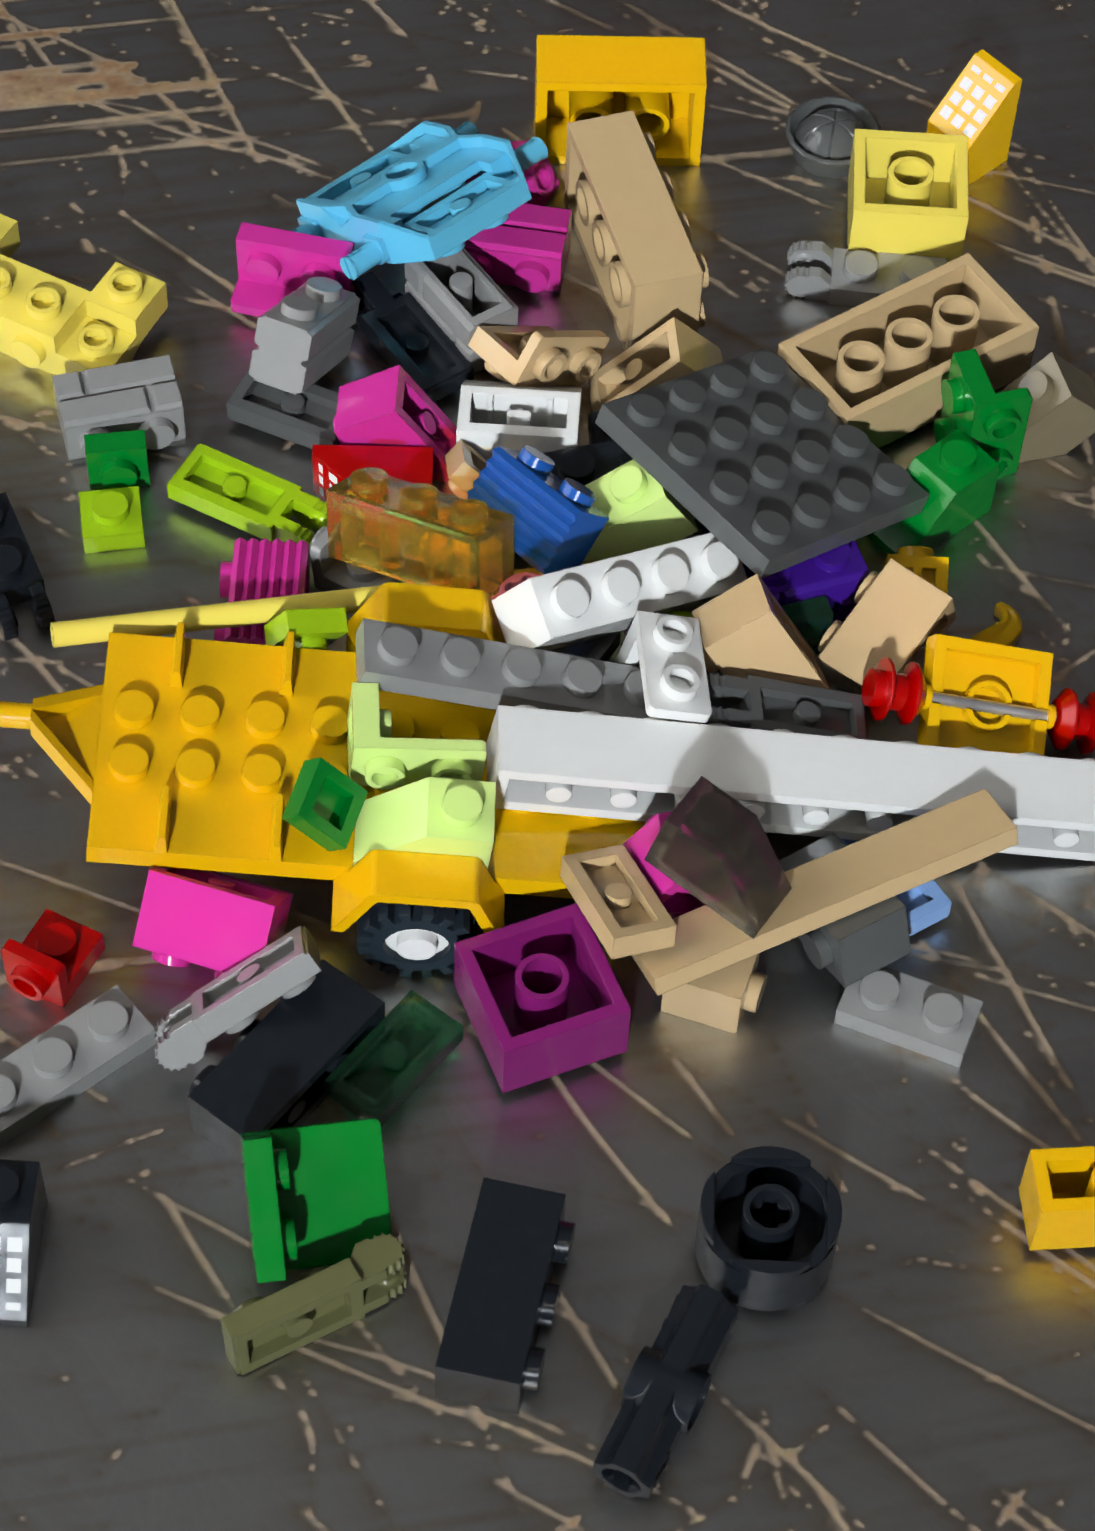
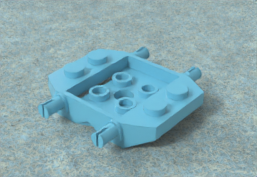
M425 120L389 147L305 199H297L296 203L301 213V216L297 218L300 226L292 231L353 242L354 251L340 259L342 271L349 279L356 280L358 276L377 264L424 262L448 257L461 251L465 247V241L482 230L495 228L506 222L510 212L532 199L524 171L542 159H546L548 157V149L543 140L535 136L513 150L510 140L480 134L477 127L471 121H465L461 126L453 129L448 125ZM474 175L479 176L470 183H466V180ZM436 199L441 200L423 212L422 208Z

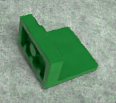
M376 1118L240 1133L254 1273L257 1283L286 1280V1270L334 1265L347 1258L350 1259L356 1243L367 1238L372 1240L374 1235L380 1236L381 1233L384 1235L391 1233L392 1236L381 1124Z

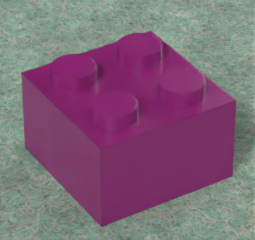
M577 903L454 943V986L502 1093L628 1051L631 1008L592 927Z

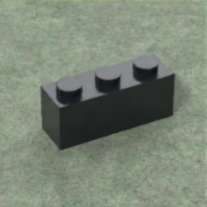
M324 959L320 961L322 971L316 974L315 980L306 990L289 999H284L281 996L279 1003L262 1021L255 1019L241 1031L236 1039L234 1049L217 1066L209 1065L197 1075L189 1089L187 1097L192 1130L242 1167L243 1158L240 1133L301 1126L386 1037L385 1003Z
M483 1178L435 1365V1397L519 1415L525 1389L538 1391L546 1355V1349L535 1347L540 1325L553 1327L561 1285L550 1282L555 1262L568 1264L576 1223L564 1221L566 1194Z

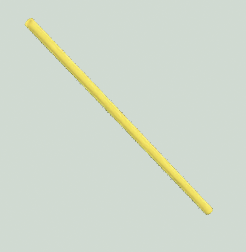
M596 561L582 562L581 565L588 564V563H592V562H596ZM535 568L403 583L478 589L490 594L499 592L501 584L514 574L521 572L541 573ZM381 585L51 622V640L53 648L108 642L109 632L152 636L175 634L178 622L185 623L186 633L265 624L288 609L345 607L346 614L356 613Z

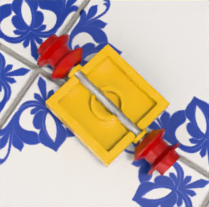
M936 633L927 637L924 673L916 662L908 663L902 673L896 672L892 659L884 657L879 661L876 668H870L867 671L863 680L862 702L865 706H869L870 715L873 720L881 721L889 710L896 711L898 722L901 725H908L920 713L917 743L919 745L951 748L970 746L983 751L1015 754L1034 752L1044 756L1047 731L1052 746L1056 750L1066 749L1072 740H1076L1077 748L1082 754L1088 755L1095 750V692L1089 693L1083 702L1080 703L1074 689L1064 688L1052 703L1049 704L1053 653Z

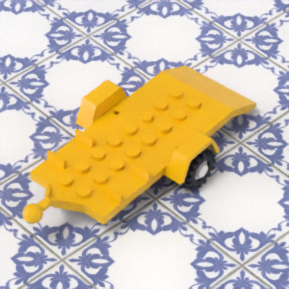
M396 582L384 583L347 621L349 632L346 639V652L297 648L295 634L290 631L287 632L283 646L188 639L186 637L185 623L178 622L174 637L109 632L104 684L33 698V703L0 701V727L31 730V736L91 804L86 862L333 880L331 931L345 932L358 920L357 950L359 955L364 954V961L370 966L379 963V970L389 974L394 968L400 969L401 977L411 978L412 971H421L423 978L434 977L435 969H439L444 975L453 973L454 943L477 936V922L484 933L504 927L505 894L574 899L560 878L562 856L623 844L645 825L644 821L495 808L494 844L488 869L481 859L473 856L382 849L369 851L353 867L355 827L346 849L329 852L282 819L305 760L323 758L349 777L347 717L352 682H357L356 631L363 618L506 643L489 594L478 589ZM379 690V708L391 710V738L465 739L487 742L496 710ZM487 755L482 781H487ZM360 785L368 791L365 800L402 787L376 789L371 786ZM720 828L743 851V830Z

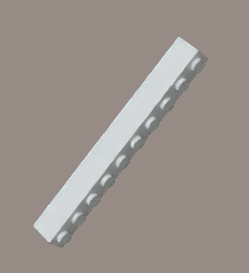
M498 705L486 742L487 781L496 782L495 808L644 822L659 813L678 812L683 817L713 821L719 828L814 837H826L835 833L840 839L860 841L985 788L1017 827L1018 844L998 853L1095 861V758L1079 760L1047 757L1034 752L1015 754L983 751L970 746L951 748L919 745L913 741L887 742L857 739L850 735L823 736L794 733L787 729H773V731L731 727L723 723L706 725L667 721L666 719L655 717L631 718L603 715L596 711L567 712L539 709L531 705Z

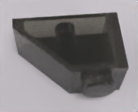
M703 776L699 778L665 820L644 859L752 939L756 937L792 889L758 816Z

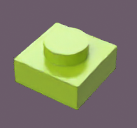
M139 486L78 492L85 554L145 548Z
M345 607L285 610L264 625L266 645L283 646L287 632L290 631L295 634L297 648L328 650L329 645L349 632Z

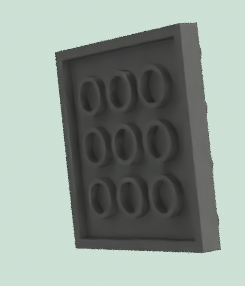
M767 347L603 403L595 421L606 434L751 571L758 574L761 579L922 512L930 496L911 478L910 474L903 467L895 464L877 448L862 430L853 425H845L828 406L827 399L818 391L813 390L787 366L780 356L772 353Z

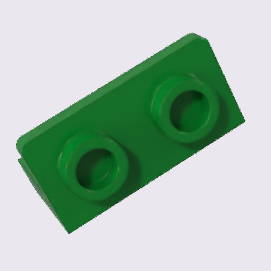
M976 349L955 352L952 354L948 379H944L941 384L943 408L941 418H937L934 422L936 443L959 428L1000 464L997 479L1012 475L1018 469L1033 400L1028 388H1020L995 393Z

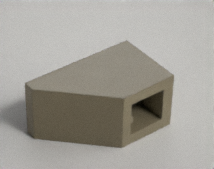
M1053 352L1049 353L1000 391L1028 388L1033 398L1019 463L1065 455L1095 433V383L1092 377Z

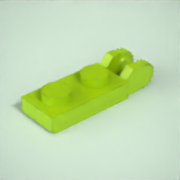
M201 443L194 448L167 483L168 498L261 539L266 538L271 542L276 539L282 542L291 539L296 543L304 540L309 543L310 548L311 541L315 536L313 530L318 531L323 526H329L339 514L337 509L332 507V504L329 505L326 501L322 502L320 498L303 492L301 486ZM293 514L303 524L304 527H302L301 524L290 520Z

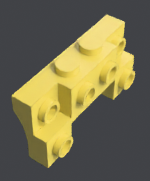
M0 214V352L17 359L27 367L39 368L53 375L131 362L145 336L168 308L166 282L115 262L90 292L10 258L21 245L18 222L15 219Z

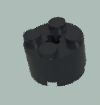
M775 1146L745 1149L732 1156L731 1162L722 1167L716 1174L714 1171L705 1183L701 1195L695 1239L696 1258L703 1276L708 1281V1287L723 1293L730 1303L759 1311H777L794 1306H803L814 1300L819 1289L829 1276L842 1222V1204L838 1190L830 1178L827 1177L826 1181L819 1172L810 1166L811 1160L799 1152Z

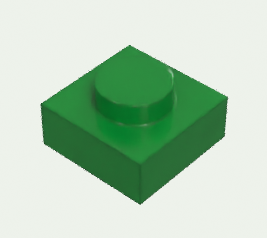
M145 430L84 435L90 491L139 486V488L151 487Z
M323 758L305 760L282 819L327 851L343 850L348 845L368 791Z

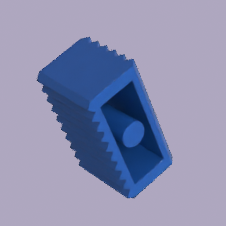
M524 445L521 451L501 446L493 449V456L486 460V467L480 471V478L474 481V488L467 492L468 498L461 502L462 509L543 575L580 566L609 519L608 515L593 506L597 499L596 494L573 479L565 478L564 481L560 480L557 475L551 473L556 465L555 462L533 447Z

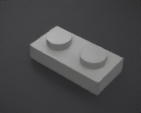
M883 967L845 987L836 1009L834 1023L960 1068L984 1001L891 968Z

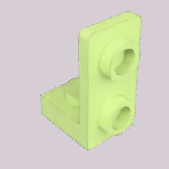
M352 682L347 717L348 773L350 779L358 785L371 786L376 789H392L398 786H405L427 777L482 781L487 755L485 741L391 738V710L379 708V683Z

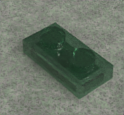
M411 989L324 1080L325 1094L359 1119L376 1118L382 1127L463 1041L464 1026Z

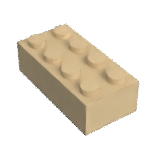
M633 110L567 123L564 192L565 208L572 210V225L624 351L673 317L698 333V328L705 326V310L701 299L702 288L709 286V272L705 257L702 253L695 254L692 248L688 218L684 212L677 213L673 204V187L669 174L666 171H659L656 164V149L652 135L649 131L642 132Z
M966 253L779 343L777 355L813 390L818 391L827 399L828 406L845 425H853L859 428L877 448H881L935 421L937 418H941L943 408L941 384L944 379H948L953 353L976 349L995 391L1015 381L1030 369L1039 326L969 253Z

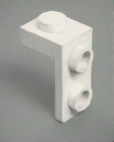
M637 610L615 663L640 667L647 715L655 718L707 723L712 713L699 619Z

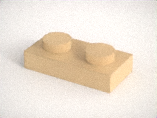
M624 844L562 856L560 878L611 959L674 947L677 925Z

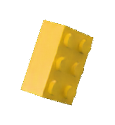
M537 35L534 136L541 138L548 149L547 159L550 164H566L567 123L633 110L642 132L649 131L652 135L656 149L657 166H700L707 89L705 38Z

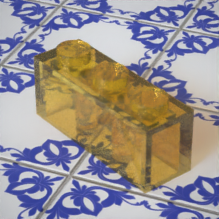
M374 467L357 469L348 478L326 489L328 556L409 584L478 589L487 592L490 598L499 592L501 584L508 577L514 575V515L490 508L484 501L461 499L439 492L431 484L407 482L388 476L385 470Z

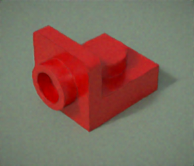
M46 908L22 944L13 939H8L2 947L1 955L7 982L16 992L27 999L40 1001L43 998L65 1008L104 951V936L98 931Z

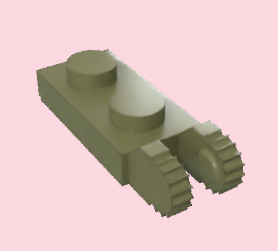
M383 1233L380 1236L374 1235L372 1240L367 1238L356 1243L350 1259L347 1258L330 1267L314 1268L302 1275L296 1283L269 1296L248 1299L236 1307L231 1314L220 1318L226 1356L236 1374L240 1373L243 1376L365 1317L366 1313L389 1303L390 1298L397 1299V1295L403 1294V1289L407 1288L406 1282L408 1281L407 1272H405L406 1253L405 1248H403V1241L400 1242L398 1236L393 1237L391 1233L389 1235H384Z

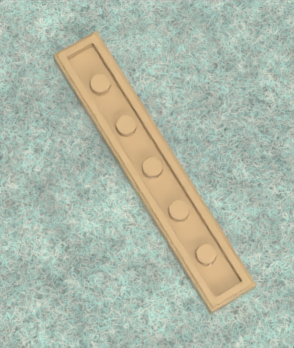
M984 788L675 917L673 921L677 928L674 947L632 955L656 995L659 996L1018 844L1017 827Z

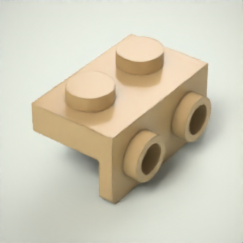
M478 326L468 346L485 360L484 367L490 374L500 380L510 382L514 387L585 385L586 381L599 369L602 361L601 355L610 338L601 330H553L550 326Z

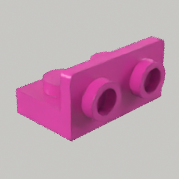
M245 222L241 223L235 238L238 281L230 299L233 312L260 317L285 296H288L293 291H297V288L311 277L333 279L341 284L342 289L354 293L353 279H349L340 266V259L354 251L353 242Z

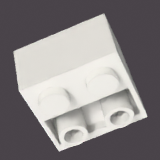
M465 380L461 384L456 444L462 439L486 460L493 456L492 450L498 446L521 451L522 447L527 445L542 453L578 447L582 387H514L508 382Z

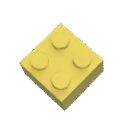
M855 129L848 173L847 249L850 251L863 250L867 252L947 258V263L962 256L969 219L967 135Z

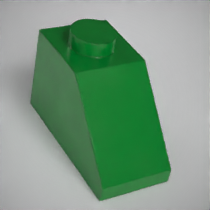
M958 428L916 456L906 468L911 478L930 495L922 512L867 536L887 554H897V549L903 546H923L935 549L991 511L1000 464Z

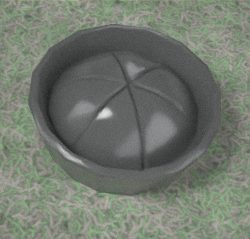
M825 96L807 100L795 107L786 120L785 134L797 164L804 170L822 178L838 179L848 177L854 130H881V126L876 116L862 104L843 97Z

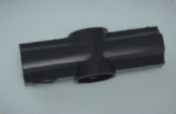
M703 1284L698 1286L683 1285L679 1294L676 1295L667 1318L664 1319L652 1348L645 1346L640 1352L621 1396L620 1404L622 1407L593 1464V1474L601 1478L609 1489L629 1498L644 1497L649 1499L653 1489L657 1486L659 1477L669 1462L680 1434L687 1435L692 1429L711 1385L712 1374L710 1373L737 1320L738 1308L733 1306L723 1293Z

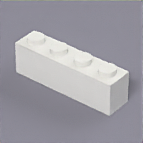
M707 533L532 577L493 599L492 604L507 644L550 651L628 630L637 610L668 614L676 610L692 613L693 610L748 578L741 560L712 533Z

